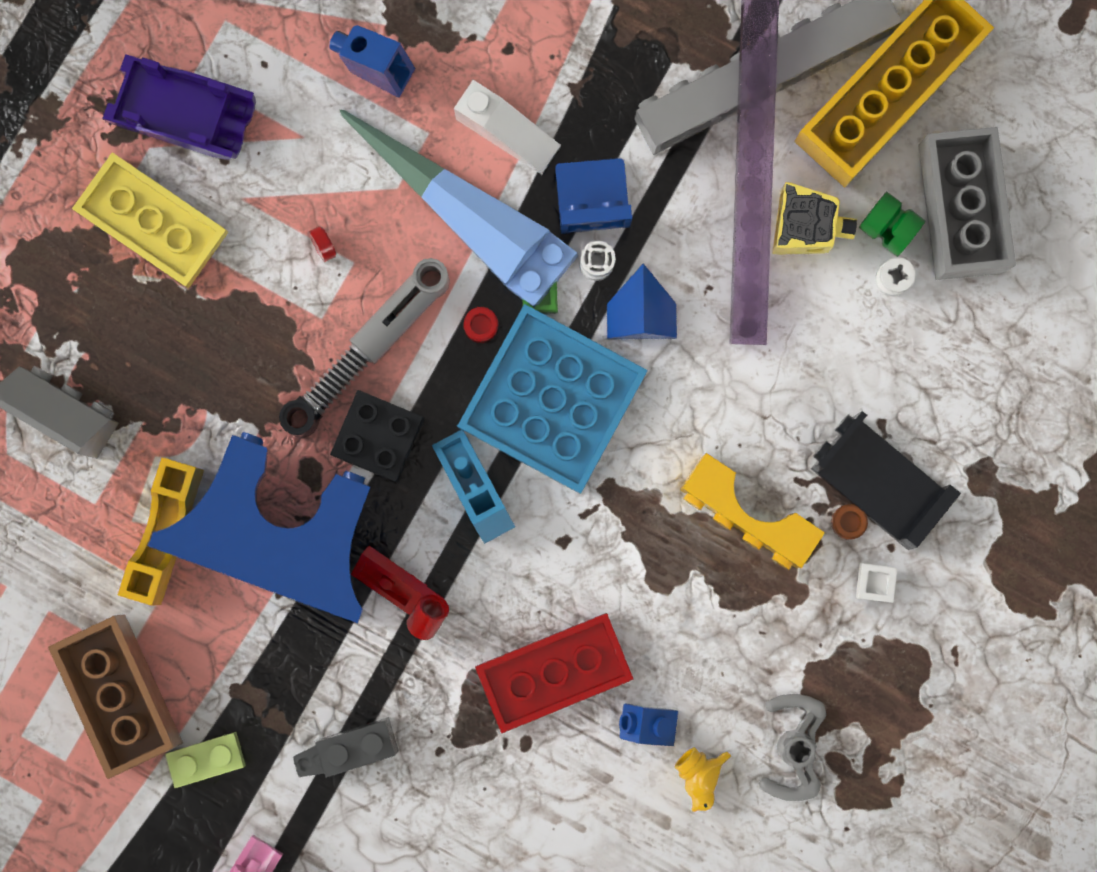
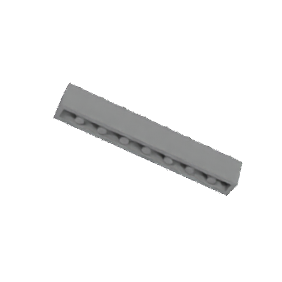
M853 0L843 6L840 3L833 4L821 13V17L813 21L806 18L795 24L791 28L792 32L782 37L779 34H774L761 43L762 47L752 52L749 49L742 50L731 57L730 63L720 68L716 64L700 73L701 78L691 83L687 80L681 81L669 89V94L659 99L656 95L645 99L638 105L639 109L636 110L634 120L652 154L655 155L892 35L902 23L892 1Z

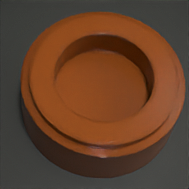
M848 504L835 510L831 518V526L838 537L852 540L859 538L865 533L868 526V518L866 513L858 506Z

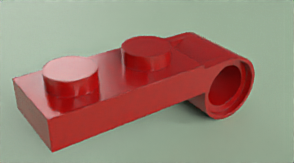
M368 546L362 553L351 575L409 614L407 628L414 637L421 640L433 638L449 614V606L446 600L429 589L425 583L414 575L408 573L371 546Z

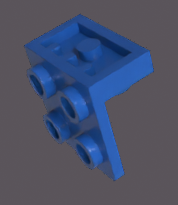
M624 159L560 163L555 166L561 233L629 228L631 226L632 210L631 205H628Z

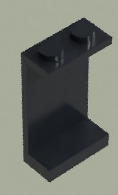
M863 411L854 417L848 414L836 427L835 431L839 435L831 444L825 441L813 455L817 461L811 467V470L853 505L863 510L867 517L907 550L918 548L961 493L950 484L944 487L939 486L866 425L863 420L868 415Z

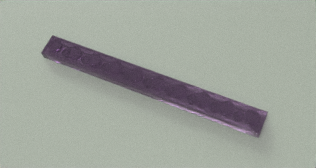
M741 0L729 344L767 345L779 0Z

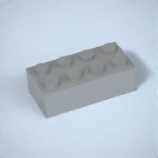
M998 127L927 134L918 147L935 280L1007 272L1016 266Z

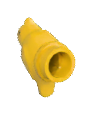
M693 747L686 751L676 762L674 767L679 772V776L685 780L686 792L692 798L691 810L693 812L707 811L714 805V790L721 766L731 757L729 752H724L716 758L706 759V755L703 752H699Z

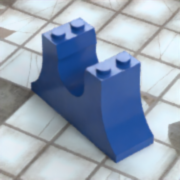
M242 432L241 437L232 435L219 470L201 501L180 521L165 529L153 532L148 546L358 623L363 609L358 603L352 588L349 559L353 533L370 490L369 486L364 485L365 478L349 471H345L343 476L336 474L322 493L319 509L310 521L295 528H281L269 523L261 515L257 506V490L260 482L266 475L268 449L262 446L264 443L263 439L246 432Z

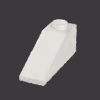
M472 80L454 107L457 121L541 175L561 147L557 141L503 98L475 80Z

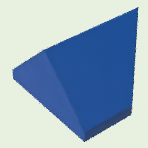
M644 263L607 303V339L677 338L676 302Z

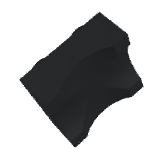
M357 390L330 455L398 483L425 419L416 413Z

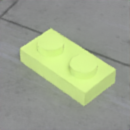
M237 732L165 754L174 788L246 766Z

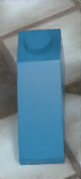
M460 430L432 445L483 543L485 544L515 528L465 432Z

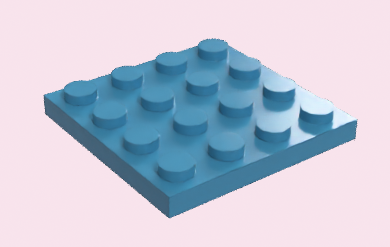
M524 304L457 427L581 494L648 370Z

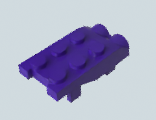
M125 54L120 68L125 77L115 104L109 102L102 118L105 122L211 157L224 160L236 159L243 145L245 129L251 122L255 111L256 98L253 92L189 71L162 66L159 62L144 57L139 59Z

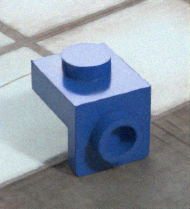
M625 703L619 720L620 739L637 744L674 746L678 711Z

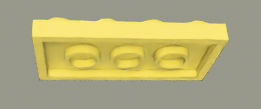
M113 152L72 207L75 212L188 289L229 233L222 226Z

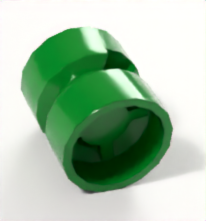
M886 191L858 228L873 239L882 238V246L898 257L913 240L926 220L911 209L902 210V202Z

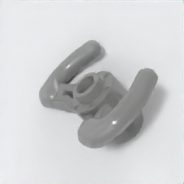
M800 694L780 695L766 702V709L769 712H776L791 707L804 708L807 712L795 730L786 731L779 738L777 744L778 755L786 764L794 768L801 781V785L797 788L779 785L768 778H763L760 780L759 786L771 796L786 801L811 799L818 795L821 787L819 778L816 777L813 771V763L816 760L815 753L817 748L815 732L826 717V708L821 701L810 696Z

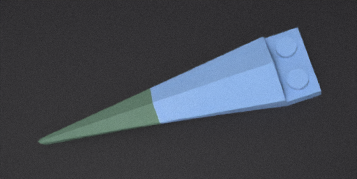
M340 110L341 116L436 212L511 292L520 299L525 300L532 307L540 304L549 293L552 285L556 281L558 282L578 257L576 251L553 235L549 229L349 112Z

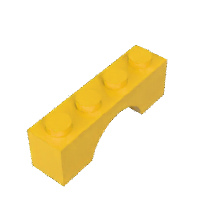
M705 453L680 489L686 494L683 500L700 511L704 506L715 513L713 520L724 528L731 530L734 526L744 533L742 539L758 550L764 546L774 553L771 559L787 570H790L792 566L802 568L825 532L797 513L789 514L777 522H762L750 517L742 510L735 497L734 480L736 472Z
M161 457L151 488L152 502L147 526L137 550L128 560L118 596L151 606L162 605L177 557L151 548L148 544L153 532L175 524L192 510L204 473L203 469Z

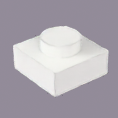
M859 563L856 599L894 603L897 568Z

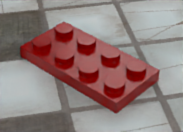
M607 613L475 666L501 734L634 680Z

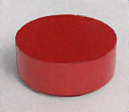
M318 226L308 232L315 249L324 263L336 257L335 248L323 227Z
M477 307L470 310L465 316L463 324L466 335L477 343L491 341L496 336L499 328L497 316L492 310L485 307Z

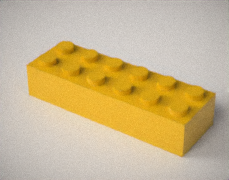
M924 0L802 128L794 142L845 188L974 52L994 27L965 0Z

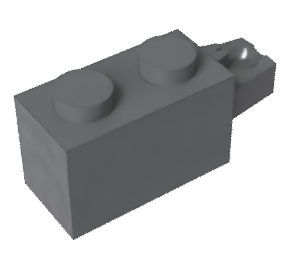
M389 717L321 738L315 742V746L293 756V760L299 777L325 774V777H330L393 757L399 752Z

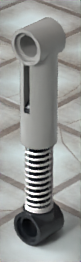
M433 258L420 261L414 268L411 276L349 340L351 342L350 350H345L346 355H341V360L336 359L337 364H332L333 369L328 368V374L323 373L324 378L319 377L320 382H315L316 387H311V392L306 391L304 396H299L296 400L289 401L283 406L280 411L279 421L286 432L299 438L312 435L318 428L325 409L329 408L328 403L332 404L333 398L338 399L337 394H342L341 389L346 390L345 385H350V380L355 381L354 376H359V370L363 372V366L368 367L367 362L375 364L436 298L446 293L450 280L447 269L442 262ZM429 271H436L441 275V279L435 286H426L422 283L424 274ZM414 297V299L402 310V308ZM305 410L308 416L307 423L301 428H294L291 423L292 415L296 411Z

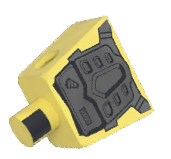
M785 182L780 191L772 254L828 253L834 246L835 237L854 239L857 219L838 216L840 199Z

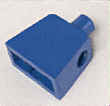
M358 25L352 28L349 35L336 31L330 40V50L339 54V57L351 73L400 98L416 69L401 43Z

